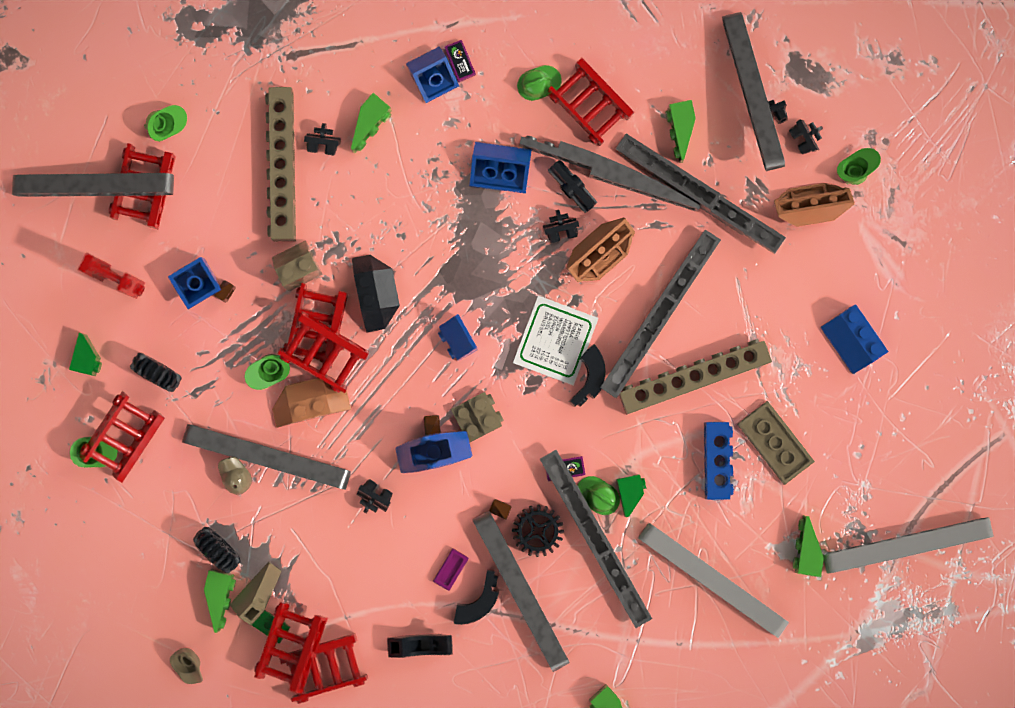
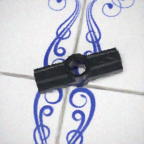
M561 160L554 163L548 169V172L559 183L565 195L573 199L584 213H587L598 203L587 191L581 179L576 174H572Z

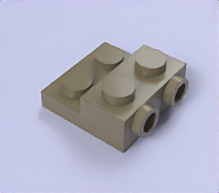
M486 392L451 409L461 430L467 432L469 442L502 427L501 422L504 419L499 411L495 412L492 406L495 402L491 394L487 395Z

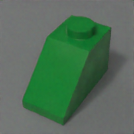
M79 333L69 370L96 377V374L101 370V358L88 335Z
M640 474L616 479L624 517H630L644 495L643 489H647L644 477L641 478Z

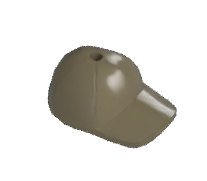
M229 457L218 463L222 483L230 493L240 495L250 488L252 484L251 474L237 457Z
M181 648L173 653L170 657V664L183 682L186 684L202 683L203 678L199 669L201 663L198 655L190 648Z

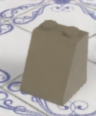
M306 240L272 257L278 278L282 286L288 291L301 286V283H307L323 275Z

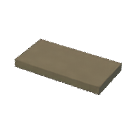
M768 401L737 424L783 485H786L815 462Z

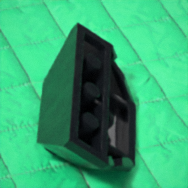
M371 254L352 258L354 279L366 333L386 329L400 307L393 269Z

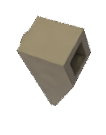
M268 562L229 604L237 616L250 625L264 612L282 572L272 563Z

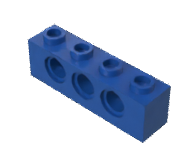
M704 422L706 500H730V495L734 494L733 484H730V476H733V465H730V457H733V446L730 445V438L733 437V427L729 426V422ZM717 436L723 438V445L721 447H717L714 444V439ZM718 455L724 459V463L721 466H717L714 463V459ZM719 474L724 478V482L720 486L716 485L714 481L715 477Z

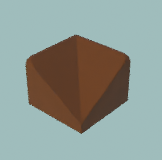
M224 280L220 285L221 290L215 293L214 296L226 303L235 291L236 286Z
M439 415L424 416L426 436L441 433Z
M494 499L489 511L507 520L512 507L507 503Z

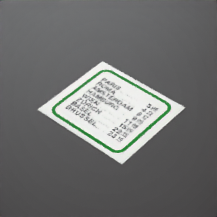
M538 295L513 363L574 386L582 365V361L579 358L587 351L599 318Z

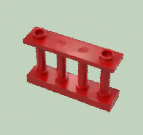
M581 57L576 62V72L557 90L551 86L548 90V96L555 104L558 102L589 135L588 139L594 145L598 144L601 146L604 143L601 137L618 120L625 118L628 121L635 112ZM581 77H586L590 81L589 86L569 104L562 95ZM594 91H599L603 95L602 100L582 118L575 109ZM612 104L616 109V113L595 132L588 123L607 105Z
M127 143V147L123 149L122 159L124 160L120 173H141L130 170L132 159L157 164L161 167L160 173L172 174L176 158L173 153L165 151L164 156L157 157L134 152L135 147L130 143ZM167 195L127 196L149 201L152 207L151 211L147 213L121 207L124 196H115L113 203L109 206L110 218L118 221L120 214L143 219L148 223L147 226L158 230Z
M86 252L77 270L102 282L104 279H109L119 284L116 290L135 299L143 294L145 290L144 281L126 272L121 277L111 271V264Z
M301 283V287H297L295 298H298L289 340L288 343L284 344L283 349L287 350L298 332V318L302 311L318 321L327 322L328 325H331V329L340 333L348 294L339 291L338 295L329 296L306 291L307 285ZM304 298L333 304L335 306L334 314L327 315L302 309ZM307 330L304 337L316 339L318 332ZM329 339L324 340V343L327 344L326 351H322V353L317 352L313 358L320 360L323 364L334 347V342ZM297 347L293 354L305 357L309 350Z
M302 311L298 318V321L301 322V327L287 350L280 347L278 354L281 355L280 359L287 363L293 362L330 384V388L335 392L340 393L342 391L345 393L347 386L343 384L357 360H366L369 351ZM313 329L318 332L316 334L317 338L304 359L301 360L293 355L307 330ZM329 339L334 342V347L320 370L310 365L323 341ZM345 348L351 352V357L335 380L328 376L327 372L339 352Z
M123 391L120 395L115 396L111 409L89 442L82 446L79 456L85 463L91 457L111 468L113 477L123 483L165 419L156 410L148 414L127 402L130 397ZM122 408L145 421L141 430H137L116 418ZM114 425L133 436L134 441L131 446H125L106 435L110 426ZM103 441L122 452L123 458L121 461L116 463L96 452L95 449L99 443Z
M280 602L274 610L275 617L260 661L255 665L254 678L264 679L265 675H269L288 682L290 685L289 691L302 693L328 618L314 615V618L310 619L288 611L290 604ZM285 618L308 626L310 629L308 635L304 638L282 630ZM281 637L302 645L301 655L296 656L276 649L275 646L278 638ZM272 656L294 663L296 665L295 673L289 675L268 667Z
M356 633L319 644L316 654L324 652V655L327 656L334 684L323 687L315 659L317 656L315 655L310 671L316 689L304 692L303 689L302 693H297V695L291 698V702L297 701V704L309 701L308 698L352 684L353 687L365 684L364 681L368 679V675H360L353 651V643L358 641ZM339 647L346 651L353 676L352 679L346 681L341 680L334 655L335 649ZM303 649L289 653L299 656L301 655ZM279 658L281 664L286 663L289 666L291 675H293L296 665Z

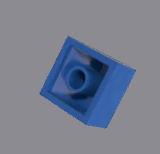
M440 46L406 63L425 103L459 87L449 61Z
M199 257L168 276L188 310L221 290L213 271L203 257Z
M459 314L439 326L441 331L438 334L442 342L447 341L450 346L447 351L452 359L456 358L457 361H460L478 351Z

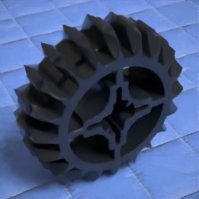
M138 353L130 365L135 373L169 392H174L180 385L182 379L180 374L144 353Z
M537 505V511H534L533 506H529L531 512L527 513L526 509H523L522 511L525 516L517 515L521 519L520 523L517 521L513 522L514 525H518V529H512V532H518V535L513 536V539H520L516 546L519 547L523 544L522 552H525L527 548L530 549L528 552L529 556L532 555L533 551H536V557H539V551H542L543 555L547 556L545 550L549 549L553 553L554 551L551 546L559 547V544L555 542L556 539L559 541L563 540L562 537L558 536V533H564V530H558V527L563 526V522L556 523L560 516L557 515L553 518L552 515L555 511L552 509L548 514L547 506L544 507L543 511H540V505ZM543 515L549 518V520L538 524L532 516ZM527 520L531 525V531L523 537L522 526ZM532 522L538 528L545 526L543 531H541L543 532L542 536L544 539L538 534L532 535V531H535ZM553 524L554 535L549 542L545 536V531ZM533 538H538L544 546L534 547L527 542Z
M204 527L193 538L194 544L199 551L222 572L230 573L241 562L238 553L211 528Z

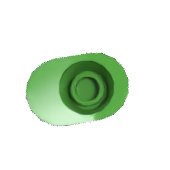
M548 65L529 70L518 79V92L524 99L530 101L544 98L549 95L548 90L551 86L555 90L561 86V74L556 68Z
M171 105L151 112L146 118L144 127L148 130L150 138L154 141H163L184 129L187 123V113L182 107Z
M862 148L839 163L837 174L846 184H862L866 181L868 175L879 167L881 156L875 149Z
M268 354L248 366L244 378L249 387L255 390L266 389L286 379L290 366L289 363L280 359V355Z
M91 437L79 438L72 444L69 454L75 465L84 468L105 467L104 464L91 457L87 463L83 462L79 457L82 446L87 444ZM103 441L95 449L96 452L112 461H115L117 458V449Z
M595 476L585 477L578 483V488L591 510L601 515H609L618 509L620 496L613 486Z

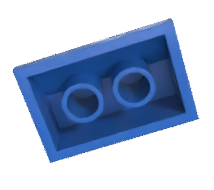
M475 142L469 186L526 194L532 149Z
M856 304L820 327L852 375L889 352Z

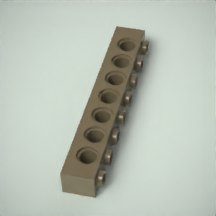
M268 87L269 93L265 94L266 105H269V112H266V123H269V131H266V142H269V150H266V159L270 161V168L267 169L266 175L267 180H270V187H267V199H270V206H267V217L270 218L271 225L267 226V234L273 242L296 241L294 91L292 87ZM278 104L284 105V109L281 112H276L275 107ZM278 123L285 124L284 129L281 131L275 130ZM278 142H284L285 146L283 149L277 150L275 148ZM278 161H285V166L283 168H276V163ZM279 179L285 180V185L282 188L276 187V182ZM279 198L286 199V203L282 207L276 205ZM279 217L286 218V223L282 226L277 225Z
M756 339L748 342V346L741 349L739 345L729 349L730 353L723 355L722 352L714 354L709 361L705 362L703 358L693 362L695 366L687 368V365L675 368L676 372L669 375L667 371L659 374V379L651 381V378L639 381L640 385L634 388L632 384L625 386L619 396L626 415L771 363L772 359L765 341L759 342ZM746 351L751 352L753 355L751 362L744 359ZM727 358H732L735 361L733 368L726 366ZM710 364H713L717 367V373L715 375H711L708 372V366ZM691 371L698 372V381L690 379ZM674 377H678L681 380L679 388L673 387L671 383ZM655 384L663 386L662 394L654 392L653 387ZM638 390H642L645 393L643 401H639L635 397V393Z

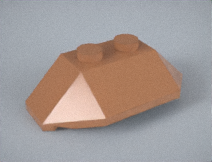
M829 183L790 188L774 200L778 217L796 227L834 221L855 203L850 188H842Z
M623 217L601 224L572 250L566 268L577 282L600 280L628 255L635 231L626 218Z
M314 378L286 385L272 411L276 427L279 428L351 410L347 391L345 393L342 391L337 393L330 388V384L320 378Z

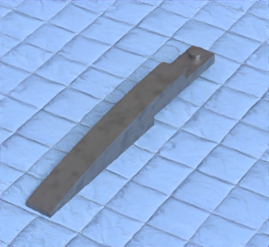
M627 133L616 147L618 152L658 180L699 204L701 209L739 234H744L773 254H776L786 239L785 236L721 196L722 194Z
M532 136L521 137L520 148L532 149L533 152L591 170L589 178L698 212L700 209L699 204L675 190L609 158L560 141L559 147L556 148L555 144L547 141L544 143L538 142L537 138Z
M706 229L704 230L600 387L615 398L618 397L721 239Z
M554 450L540 458L635 628L652 620L653 618L558 451Z

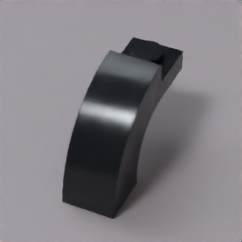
M595 344L579 358L587 369V380L585 385L569 401L573 407L577 405L581 407L588 400L587 395L594 399L601 391L600 387L605 381V362Z
M487 569L483 593L475 602L470 604L457 603L454 624L464 625L476 622L491 611L499 594V591L492 590V587H496L498 576L494 575V570Z
M417 634L387 638L388 658L453 655L452 635Z

